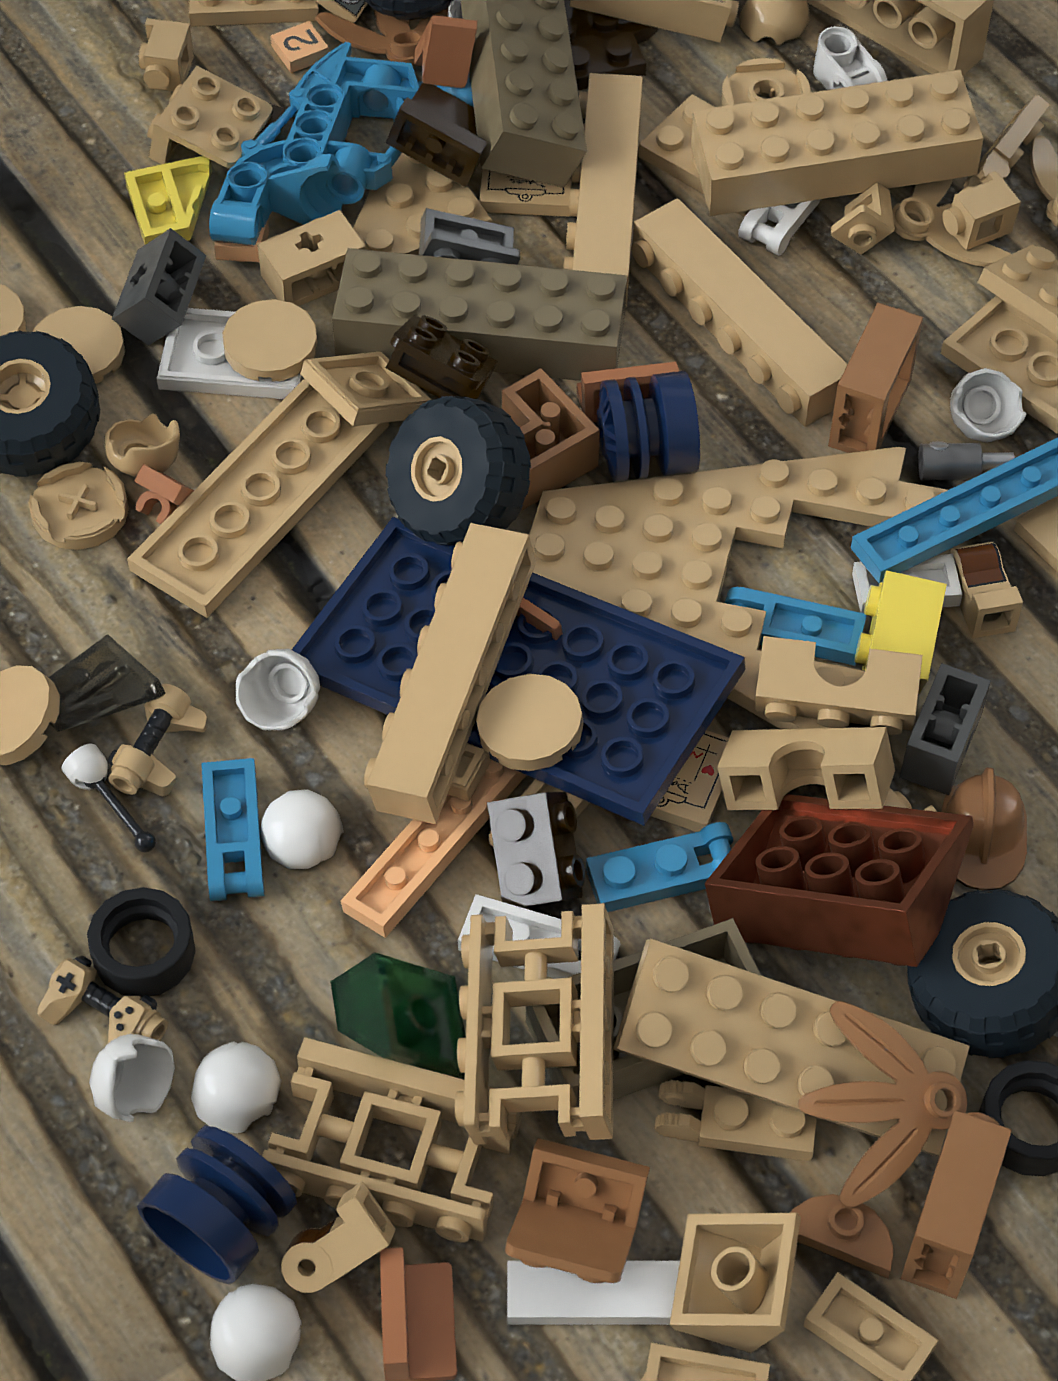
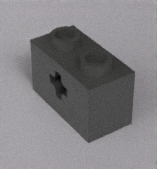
M171 228L138 249L112 320L148 346L181 326L207 255Z
M941 663L907 743L899 778L950 795L982 716L991 680Z

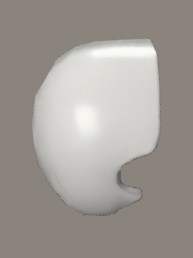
M984 368L963 376L951 393L950 410L953 422L967 438L986 443L1004 439L1013 434L1025 420L1026 412L1022 408V389L1011 382L1002 372Z
M290 649L268 650L266 653L256 656L239 673L236 679V704L245 719L262 730H285L291 728L305 719L315 707L320 690L318 674L307 658Z
M292 790L270 803L261 821L260 838L272 860L288 869H309L318 865L321 861L333 857L341 833H344L339 813L326 797L310 790Z
M127 1034L110 1041L99 1052L92 1066L89 1084L95 1107L114 1119L128 1122L134 1120V1116H132L134 1113L156 1112L161 1107L171 1088L175 1070L172 1050L162 1041L139 1034Z
M233 1041L212 1050L203 1058L195 1073L191 1100L197 1116L208 1126L217 1127L225 1132L242 1133L247 1130L253 1121L263 1115L268 1116L271 1113L282 1081L275 1061L260 1047L246 1042L236 1043Z
M259 1284L241 1286L234 1292H229L214 1313L211 1325V1350L218 1368L236 1381H267L282 1375L289 1368L291 1358L300 1341V1326L302 1322L294 1301L275 1287Z

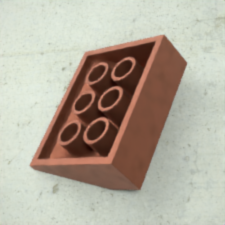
M786 794L778 810H762L704 883L714 925L733 918L746 943H761L787 947L793 950H807L840 955L845 958H860L891 963L897 966L917 967L939 935L974 826L973 817L892 806H883V809H830L828 799Z

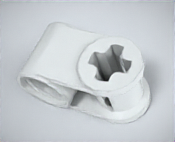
M834 26L821 32L818 39L813 73L826 90L887 81V76L880 63L872 58L851 30Z

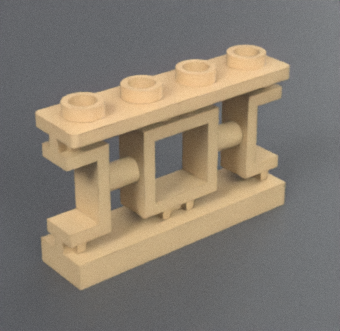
M605 904L582 905V916H574L573 911L561 912V937L513 940V930L506 916H496L495 922H486L483 914L471 915L470 934L463 935L461 939V956L464 968L468 969V985L461 986L459 990L460 1013L462 1019L467 1020L466 1038H459L457 1043L459 1070L461 1073L465 1072L464 1091H457L455 1096V1115L458 1126L465 1127L474 1145L487 1144V1137L493 1136L496 1141L507 1140L508 1113L558 1110V1124L564 1137L576 1136V1131H586L590 1140L613 1139L614 928ZM579 939H581V1000H578V991L572 978L547 979V964L578 962ZM494 945V953L501 967L525 965L524 981L493 983L491 1006ZM560 1004L559 1042L510 1045L511 1007ZM577 1043H580L579 1107H576L577 1098L570 1084L545 1085V1068L577 1066ZM491 1048V1058L498 1071L522 1069V1087L490 1089L488 1113Z
M304 1037L297 1056L299 1067L297 1073L294 1072L292 1076L291 1088L294 1097L313 1102L299 1140L272 1133L268 1142L269 1149L264 1150L262 1157L271 1163L287 1180L295 1196L299 1197L302 1193L324 1198L328 1205L337 1208L342 1195L363 1181L393 1225L410 1227L415 1223L435 1229L436 1233L441 1237L454 1242H467L469 1239L484 1241L488 1217L491 1216L493 1209V1193L470 1187L482 1147L510 1155L513 1138L516 1139L522 1121V1112L508 1113L507 1140L496 1141L493 1136L487 1137V1144L474 1145L469 1136L464 1151L436 1144L442 1127V1119L457 1123L455 1096L457 1091H464V1079ZM489 1086V1090H488V1113H489V1092H490V1089H496V1088L490 1087V1086ZM333 1090L362 1097L354 1121L328 1115L334 1098ZM373 1118L422 1131L410 1170L360 1157ZM319 1137L346 1143L340 1160V1169L311 1162ZM428 1166L457 1174L451 1190V1200L420 1192Z

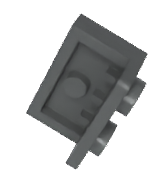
M429 208L425 209L421 217L419 255L516 265L520 261V250L513 248L514 227Z

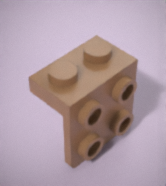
M538 1138L533 1148L523 1200L507 1238L506 1254L519 1259L528 1266L535 1268L551 1267L577 1274L581 1279L591 1283L619 1282L636 1232L650 1167Z

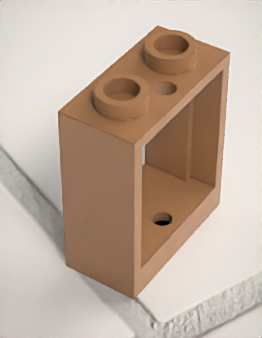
M877 303L837 384L828 441L829 447L846 453L880 448L912 380L923 317L902 309Z
M957 1110L954 1111L900 1278L901 1280L957 1299L974 1256L1012 1129L1000 1126L995 1119L982 1113L971 1112L966 1114Z

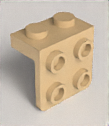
M196 66L184 84H179L176 87L169 104L162 114L158 113L152 120L147 133V137L152 139L149 158L159 164H166L181 144L226 168H231L242 157L241 144L246 140H255L270 119L272 106L257 96Z

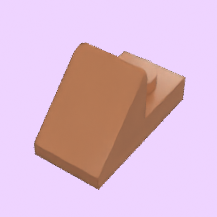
M432 15L415 48L414 65L422 66L423 83L455 88L465 87L477 31L476 20Z

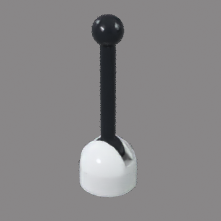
M91 743L73 751L62 764V771L71 783L80 789H97L135 837L134 843L136 848L141 852L153 850L156 845L155 836L148 831L142 830L105 783L108 774V763L99 748Z

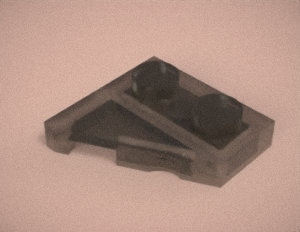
M107 634L48 677L55 683L60 695L59 715L55 725L51 722L49 724L57 732L158 699L165 695L166 692L157 677Z

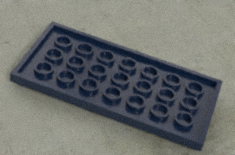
M395 517L391 518L292 648V651L308 659L318 674L320 686L387 715L390 712L395 713L401 698L400 685L403 674L408 668L412 669L418 656L417 645L420 632L425 625L430 626L435 613L434 604L438 587L441 583H447L452 571L451 560L455 547L423 541L414 536L415 534L407 527L405 528L401 521ZM532 572L523 598L557 619L561 624L563 634L555 640L552 633L548 630L542 632L526 622L523 614H520L519 617L516 615L486 695L493 687L508 678L525 674L551 676L567 684L578 697L584 725L580 742L573 751L571 747L568 752L562 755L563 760L543 769L516 771L644 826L744 673L745 657ZM475 721L467 743L483 749L477 722ZM489 752L490 759L499 763L498 758L492 756Z

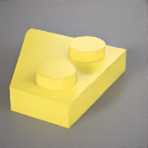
M198 156L124 172L127 190L145 245L170 228L184 239L191 240L212 174L210 159L205 156Z

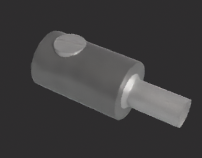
M937 441L929 444H920L918 453L920 480H970L981 475L982 470H991L1015 457L1013 452L982 453L980 443L947 444Z

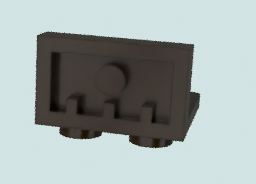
M425 83L421 84L412 100L406 97L398 110L386 140V144L465 188L481 163L480 158L488 143L477 136L473 106L435 85Z

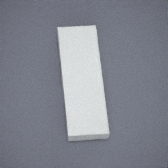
M507 1261V1325H669L680 1261H626L621 1280L617 1283H591L581 1279L577 1274L551 1267L535 1268L521 1261Z

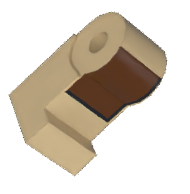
M994 542L952 548L950 554L954 556L963 594L960 607L971 638L1016 631L1023 600L1017 586L1011 587L996 544ZM997 612L1001 614L997 620L983 621L985 614Z
M363 1181L342 1195L336 1208L340 1216L320 1229H305L292 1239L281 1262V1271L286 1283L293 1289L302 1293L318 1291L389 1246L396 1229Z

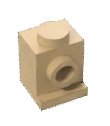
M147 18L145 27L148 43L143 42L139 51V67L145 70L143 79L150 89L174 91L179 84L183 85L186 81L194 58L190 23Z
M993 171L988 173L986 183L975 187H966L954 195L952 207L943 211V223L948 233L955 236L965 250H969L1012 233L1021 201L998 172Z

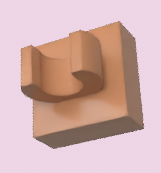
M143 464L134 482L149 489V491L140 495L136 502V510L149 515L153 506L160 502L162 509L156 521L162 524L178 508L177 505L179 506L194 490L170 476Z

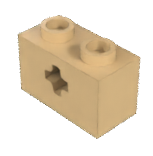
M340 210L324 217L316 218L307 224L275 235L257 244L262 278L277 300L291 302L297 306L337 291L340 285L347 248L366 250V245Z

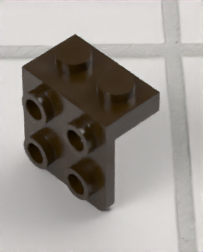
M413 315L394 333L390 344L395 347V350L385 368L438 398H442V396H459L478 400L498 363L497 360L488 356L490 352L486 347L470 339H464L463 341L446 333L447 327L443 323L429 316L423 315L419 318Z

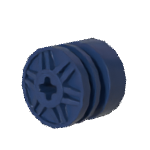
M685 371L653 374L647 398H643L635 377H628L624 381L623 400L619 385L615 379L603 380L601 382L600 403L597 410V427L600 429L599 443L601 452L607 462L613 482L628 480L630 460L636 478L639 480L646 479L649 473L650 456L656 457L660 471L664 476L696 473L699 470V421L693 387L689 375Z
M204 1125L191 1140L193 1149L185 1148L176 1158L178 1168L185 1178L165 1173L141 1200L137 1208L139 1215L148 1228L182 1260L218 1282L232 1284L259 1252L257 1241L250 1231L265 1236L271 1235L279 1226L277 1217L283 1218L288 1215L297 1204L295 1193L287 1180L257 1151L228 1132L217 1127Z

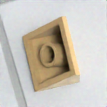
M797 1213L688 1214L669 1325L674 1330L748 1353L754 1352L785 1331L801 1217Z

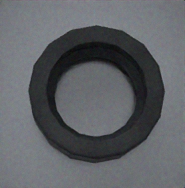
M141 887L124 890L107 899L92 916L87 932L89 952L98 976L104 985L125 996H156L175 987L190 971L196 952L188 913L179 900L157 889ZM144 919L161 921L173 931V947L163 958L152 964L137 967L124 965L117 962L110 953L109 943L111 938L120 928L133 921Z
M1030 1060L1006 1066L992 1078L978 1113L992 1117L1000 1126L1005 1127L1001 1119V1108L1004 1101L1010 1095L1021 1091L1038 1092L1053 1099L1058 1104V1066L1045 1061ZM1011 1133L1001 1165L1021 1175L1046 1176L1058 1172V1142L1048 1146L1032 1145L1016 1138Z

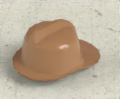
M987 767L981 775H975L955 785L950 795L945 796L942 806V812L973 817L974 826L957 880L967 887L983 891L1000 889L1013 882L1023 870L1027 855V814L1021 795L1011 782L996 776L994 769Z

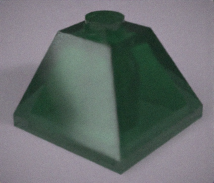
M374 952L330 981L338 1032L382 1058L460 1079L465 1078V1072H460L457 1060L458 1039L466 1038L460 1013L455 976Z

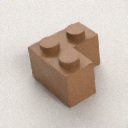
M542 368L502 390V409L520 427L530 454V486L523 502L522 510L538 502L543 491L560 489L598 467L600 429Z

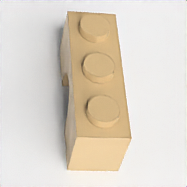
M763 636L755 696V711L765 712L764 716L766 718L780 722L795 721L796 716L815 718L818 724L829 728H846L849 726V723L870 725V727H887L888 735L901 734L902 729L912 731L916 717L923 655L869 649L866 671L863 676L852 684L837 686L826 682L816 671L814 664L816 642Z
M887 727L732 730L717 766L727 810H778L783 797L789 791L809 784L825 786L830 809H883L895 773Z

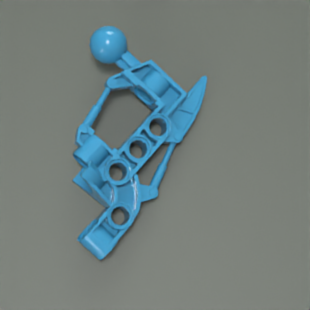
M344 42L318 60L304 74L295 89L290 91V106L275 123H270L256 140H246L241 144L242 157L228 170L218 198L212 204L209 218L211 239L219 242L255 245L262 227H265L272 211L304 225L316 218L324 217L338 210L341 211L343 204L358 202L363 197L365 189L377 190L393 179L392 167L402 152L391 146L385 154L369 152L368 149L359 144L344 141L352 117L359 118L362 115L391 118L394 122L398 110L406 97L412 100L423 83L422 81H417L412 63L350 57L352 51L351 43ZM470 73L464 88L435 85L474 107ZM294 116L295 119L287 140L271 143L281 133V128Z

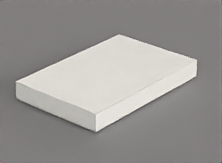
M188 308L182 325L166 336L157 382L158 388L161 390L284 399L304 378L298 374L284 381L272 382L271 377H259V381L247 379L233 370L226 360L222 332L227 320L235 312Z

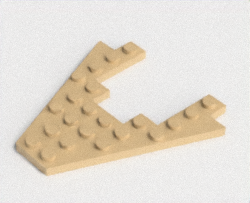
M904 447L788 461L773 459L756 465L548 490L542 493L529 533L536 562L533 573L745 657V671L727 698L779 729L829 728L818 724L815 718L796 716L795 721L780 722L766 718L764 716L765 712L755 711V696L761 651L758 648L766 611L719 602L734 540L784 548L792 512L873 527L948 490L900 481L906 452ZM814 661L816 671L820 677L826 682L837 686L852 684L858 681L865 673V670Z

